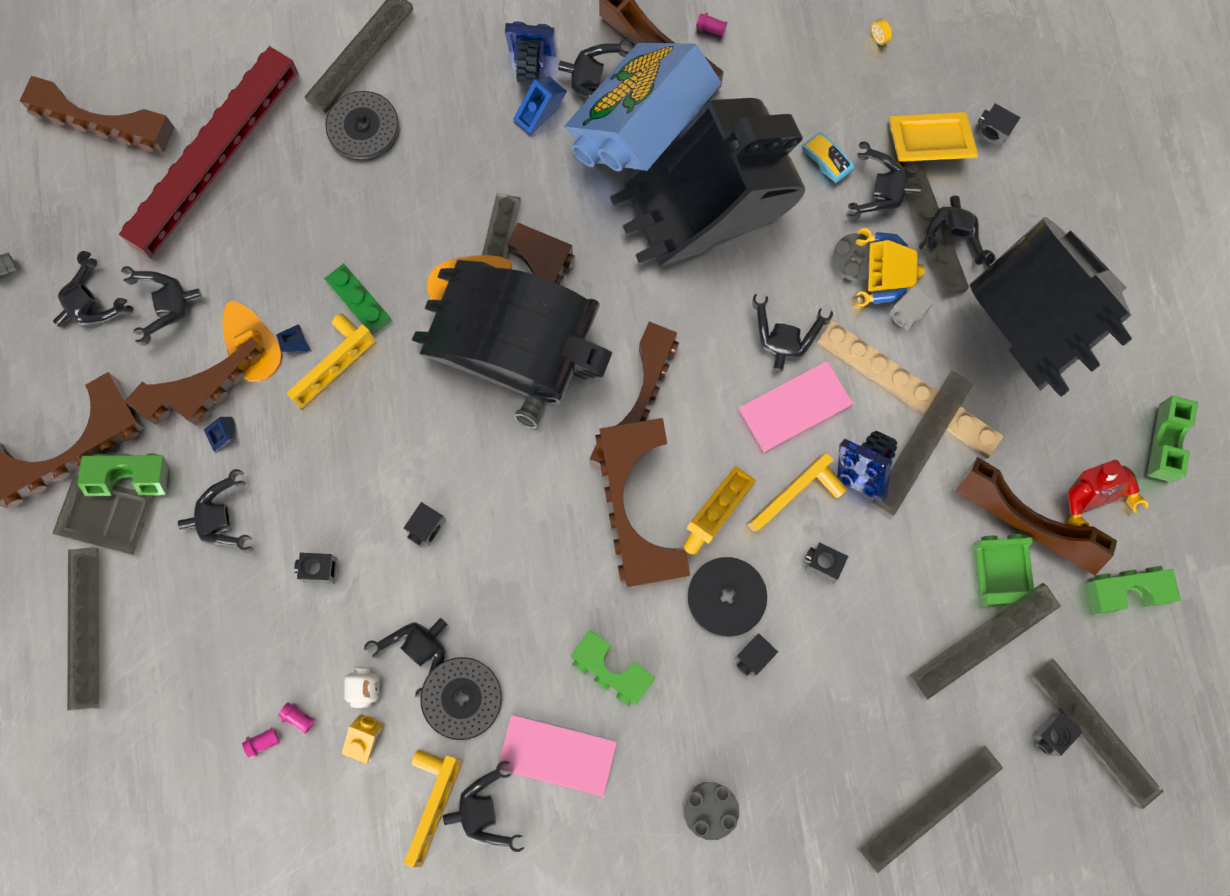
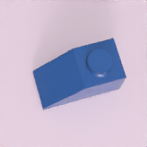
M550 76L534 79L513 120L529 134H533L557 111L567 90Z

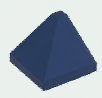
M299 324L276 334L282 352H307L311 350Z
M219 417L204 429L214 452H217L233 439L234 420L232 417Z

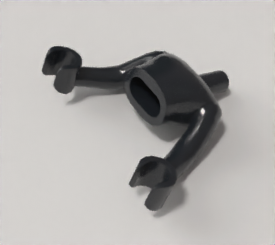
M623 39L618 44L607 43L589 47L580 51L574 64L560 60L558 70L571 73L572 89L582 97L589 99L594 93L589 88L597 89L599 87L604 67L603 63L598 62L593 57L607 53H619L620 56L626 57L629 52L624 51L621 46H632V43L629 39Z
M863 141L859 143L860 149H867L865 153H857L860 160L874 159L891 171L877 174L874 199L879 201L862 205L853 202L848 205L849 209L857 210L855 214L846 215L850 221L858 220L861 213L899 208L905 193L921 195L922 185L907 183L906 170L896 160L885 153L871 149L868 142Z
M959 196L950 197L951 207L943 206L937 211L926 230L924 240L919 244V249L924 250L928 247L932 253L938 247L939 240L935 235L943 222L949 236L969 240V244L977 257L975 259L977 265H981L984 262L986 267H989L996 260V257L990 250H983L980 244L977 216L961 208Z
M79 252L77 262L81 267L73 279L58 293V299L64 309L53 320L54 324L58 327H62L70 318L79 325H90L107 322L120 314L130 315L133 312L132 306H124L127 303V299L117 298L111 309L91 314L97 299L83 285L89 269L97 265L96 259L89 258L91 256L90 252Z
M125 266L121 270L126 275L131 273L130 277L123 279L129 285L136 284L138 280L164 285L159 290L151 293L155 313L160 318L145 328L137 327L133 331L136 335L144 334L141 339L135 341L141 346L150 343L151 334L183 320L187 316L186 302L202 298L199 288L184 292L178 279L154 271H134L129 266Z
M755 294L752 306L757 310L761 346L763 350L776 355L773 370L782 372L786 357H802L818 336L823 325L830 323L833 311H830L828 318H824L821 316L822 308H820L816 316L817 320L807 332L802 342L800 328L782 323H776L769 336L766 314L768 297H765L764 303H758L756 301L757 294Z
M234 469L229 473L228 478L210 486L196 501L194 517L178 520L179 530L196 528L200 540L204 543L236 546L243 552H253V547H243L244 542L252 540V537L241 535L238 538L220 535V533L231 529L229 509L226 503L212 502L219 493L233 485L236 487L245 486V481H235L238 475H244L245 473L239 469Z
M439 618L428 629L417 622H413L403 626L379 642L368 641L364 645V650L366 651L371 645H376L377 651L372 655V658H376L381 654V650L406 638L400 649L420 667L433 659L430 673L437 665L444 662L446 650L437 636L448 624L442 618ZM422 688L416 691L415 697L419 696Z
M502 761L497 765L496 770L477 779L461 793L459 811L443 814V822L445 826L461 823L466 836L473 841L486 845L510 847L512 851L520 852L525 847L515 848L513 840L523 837V835L516 834L508 837L482 831L489 826L496 825V816L492 796L476 794L499 778H508L512 775V773L507 775L501 773V766L510 764L508 761Z

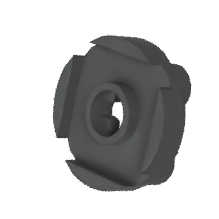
M857 233L846 235L837 242L832 255L833 268L838 276L843 279L845 277L848 280H852L851 282L853 283L869 281L870 243L874 242L869 241L865 246H858L855 241L858 239L866 240L865 235ZM854 253L862 255V263H858L857 260L852 261L851 258L854 256Z

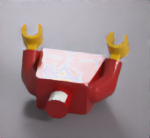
M1116 459L1082 472L1068 490L1070 514L1073 516L1069 518L1067 524L1090 526L1081 517L1082 513L1124 498L1127 495L1129 496L1126 503L1135 513H1137L1136 506L1139 503L1147 509L1148 502L1138 493L1140 488L1134 472L1127 466L1121 465Z

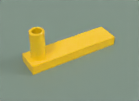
M338 314L334 317L332 325L347 339L286 393L300 409L307 405L376 342L371 332L363 324L357 328L344 314Z
M826 452L819 455L746 525L753 532L759 531L815 477L822 482L835 498L840 497L848 488L828 467L833 461L829 454Z
M736 465L687 526V529L691 531V534L684 543V549L687 553L697 554L704 542L708 544L711 542L757 481Z
M419 749L415 752L412 765L436 774L438 777L404 864L413 868L422 867L464 760L449 755L442 759Z

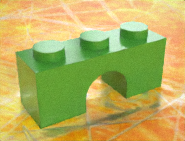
M1172 395L1159 404L1147 476L1172 483L1186 476L1190 451L1183 449V442L1188 430L1195 425L1197 401Z
M155 453L146 455L120 454L119 456H105L103 454H94L92 456H82L77 484L84 496H112L115 483L122 478L131 477L133 478L132 484L138 495H165L169 466L163 455Z
M1162 566L1146 568V573L1137 574L1135 569L1119 572L1120 577L1111 578L1110 573L1094 576V581L1086 583L1092 615L1128 609L1126 596L1129 589H1134L1141 595L1144 607L1181 601L1174 569L1163 570Z
M589 629L571 654V658L575 660L572 665L584 674L589 670L597 676L594 681L607 690L609 686L619 692L616 697L629 706L631 702L637 705L656 677L634 661L623 673L616 674L610 672L606 668L604 660L612 646Z

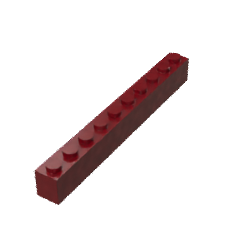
M271 46L258 56L254 66L243 75L242 81L235 89L230 91L226 101L214 111L210 121L199 130L198 136L191 144L185 147L181 157L170 166L165 177L154 186L149 197L138 206L137 212L123 225L119 235L127 244L152 259L298 74L292 59Z

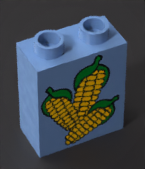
M637 43L564 126L575 140L571 150L582 163L589 167H594L596 163L608 165L615 171H621L624 167L647 171L719 88L722 82L696 44Z

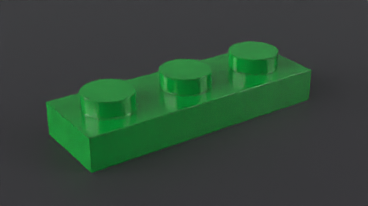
M344 263L324 278L372 335L391 321L390 316Z

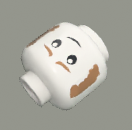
M355 667L354 673H349L344 678V699L350 703L351 707H372V703L376 702L380 696V676L371 673L370 667Z

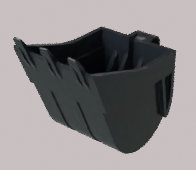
M757 98L709 100L647 171L636 169L623 179L622 182L625 189L610 196L613 205L632 202L638 217L624 224L623 229L626 234L644 230L651 246L635 255L638 263L657 259L659 265L664 266L706 252L713 244L765 226L793 208L805 193V186L791 157L788 155L803 140V136L791 114L770 115L763 101Z
M1043 217L1023 237L970 283L971 291L979 304L1012 345L1008 349L1040 391L1049 384L1059 396H1064L1069 391V387L1061 374L1078 359L1091 372L1098 368L1100 363L1092 348L1107 335L1111 334L1122 346L1132 340V337L1123 325V322L1131 316L1122 294L1127 287L1071 230L1068 233L1064 232L1058 225L1046 217Z
M457 260L454 268L440 269L437 278L448 281L442 299L427 301L425 309L435 313L429 331H415L412 341L423 345L419 353L420 355L491 381L527 397L536 398L546 405L562 404L573 375L586 380L603 378L612 352L587 341L600 307V303L597 300L586 299L582 295L548 279L519 270L496 268L485 262Z

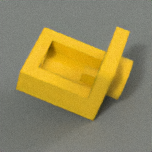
M358 715L349 727L342 754L367 764L371 758L377 736L383 729L384 724L376 721L371 716Z

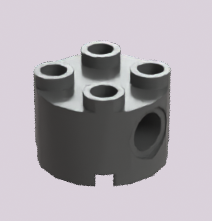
M703 782L693 786L686 794L682 804V816L687 827L696 836L706 840H719L728 836L736 828L739 819V804L735 795L727 787L715 782Z

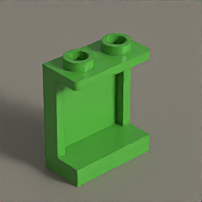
M1023 534L1008 535L1007 539L998 540L996 535L981 537V541L973 544L980 607L1033 605L1041 602L1040 591L1034 590L1029 545L1033 544L1032 538H1024Z

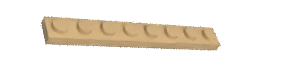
M835 321L831 322L818 340V344L985 458L991 456L1004 437Z

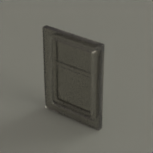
M74 474L52 534L134 555L154 495H138L136 490L114 485L112 496H84L77 484L78 475Z

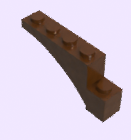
M250 337L237 351L225 360L191 377L159 384H146L142 381L125 401L147 421L155 425L164 421L169 416L172 408L187 421L197 425L207 419L212 407L216 403L222 402L228 394L227 391L244 378L245 371L251 365H255L261 360L265 349Z

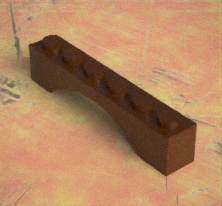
M599 0V16L633 44L675 43L649 20L635 0ZM706 58L722 82L724 71Z
M35 76L30 77L20 99L27 112L36 118H42L43 116L59 125L66 123L83 132H86V130L93 131L103 138H109V136L117 138L118 141L126 145H131V143L137 144L150 152L157 150L164 153L175 128L166 115L146 109L123 115L91 113L68 101L54 82Z
M650 321L648 322L639 343V354L644 374L643 385L632 410L617 425L648 420L651 410L647 409L650 401H656L660 391V387L657 384L660 378L665 379L670 367L667 364L669 356H675L680 343L676 341L677 332ZM595 445L590 457V465L601 469L600 461L604 460L603 450L598 451L597 445Z
M977 457L961 477L956 489L957 493L981 506L988 513L1004 520L1011 527L1019 529L1034 541L1040 542L1052 549L1057 555L1063 556L1075 563L1082 570H1086L1095 576L1114 556L1117 544L1116 539L1094 526L1064 524L1035 512L1011 491L1001 471L981 458Z

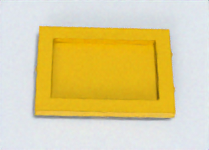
M967 112L889 116L898 162L977 158L978 156Z

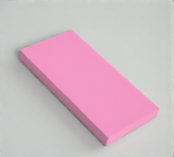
M826 361L739 407L738 410L762 452L765 453L852 407L853 402L830 364Z
M511 715L499 763L508 761L510 764L502 765L500 770L604 796L617 742Z

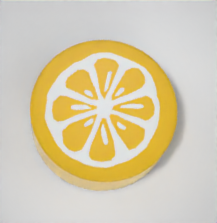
M879 19L871 24V33L876 43L883 45L891 41L892 28L885 19Z

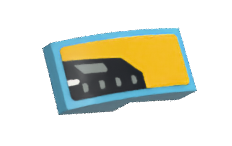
M818 132L802 145L803 153L817 162L820 171L836 183L855 169L854 164L844 152L822 132Z

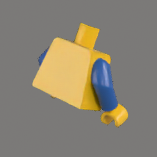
M862 228L857 232V234L866 236V240L858 239L855 241L858 246H865L869 241L874 243H870L868 291L872 292V294L868 295L862 291L855 293L853 296L862 295L864 297V302L862 304H854L855 306L863 307L868 302H873L874 304L894 302L906 294L907 288L914 287L917 284V279L923 277L925 268L922 264H917L918 254L916 250L908 248V244L899 235L881 232L871 234L866 228Z

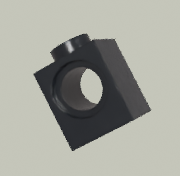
M995 103L990 111L985 109L979 118L978 123L981 126L977 134L1002 148L1021 117Z
M421 502L404 526L405 531L409 533L407 538L419 546L422 542L430 546L446 522V519L442 514Z
M819 542L815 548H809L804 559L808 563L805 570L835 583L839 579L849 556ZM819 556H826L830 560L829 568H823L819 565Z
M300 552L299 559L295 561L294 573L297 575V579L304 583L335 584L337 557L332 554ZM319 562L320 570L316 574L311 575L309 572L311 564Z
M758 633L734 658L738 662L736 667L747 677L749 674L755 677L773 659L778 651Z
M1063 712L1053 713L1032 737L1037 741L1036 746L1048 756L1050 754L1052 756H1062L1083 732ZM1053 729H1056L1060 734L1058 743H1054L1051 739Z

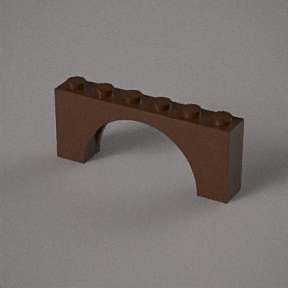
M517 223L507 243L509 253L525 263L533 275L563 286L565 280L563 275L566 269H571L575 260L571 244L521 223Z
M107 372L85 385L90 397V416L87 426L78 441L61 455L39 462L21 461L14 458L5 448L4 444L0 443L1 507L7 509L20 505L23 499L43 492L47 485L67 478L70 472L80 468L82 456L108 454L114 451L120 443L135 439L139 432L145 430L135 409L125 401L128 396L116 377Z
M663 418L600 428V434L595 435L597 450H603L604 460L600 461L602 477L607 476L609 486L604 487L606 502H612L613 513H609L611 529L616 528L618 539H613L615 554H621L622 565L618 566L620 581H625L626 586L630 587L690 576L685 549L661 547L645 540L630 524L624 508V485L633 465L648 451L667 444Z

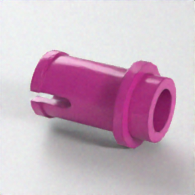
M700 13L696 27L701 32L705 30L723 37L728 22L710 17L708 13Z
M287 702L278 715L282 718L281 721L283 723L287 721L303 734L308 733L315 719L296 708L297 704Z
M271 727L252 738L246 737V741L242 742V746L247 757H257L259 752L279 744L280 740L275 729Z

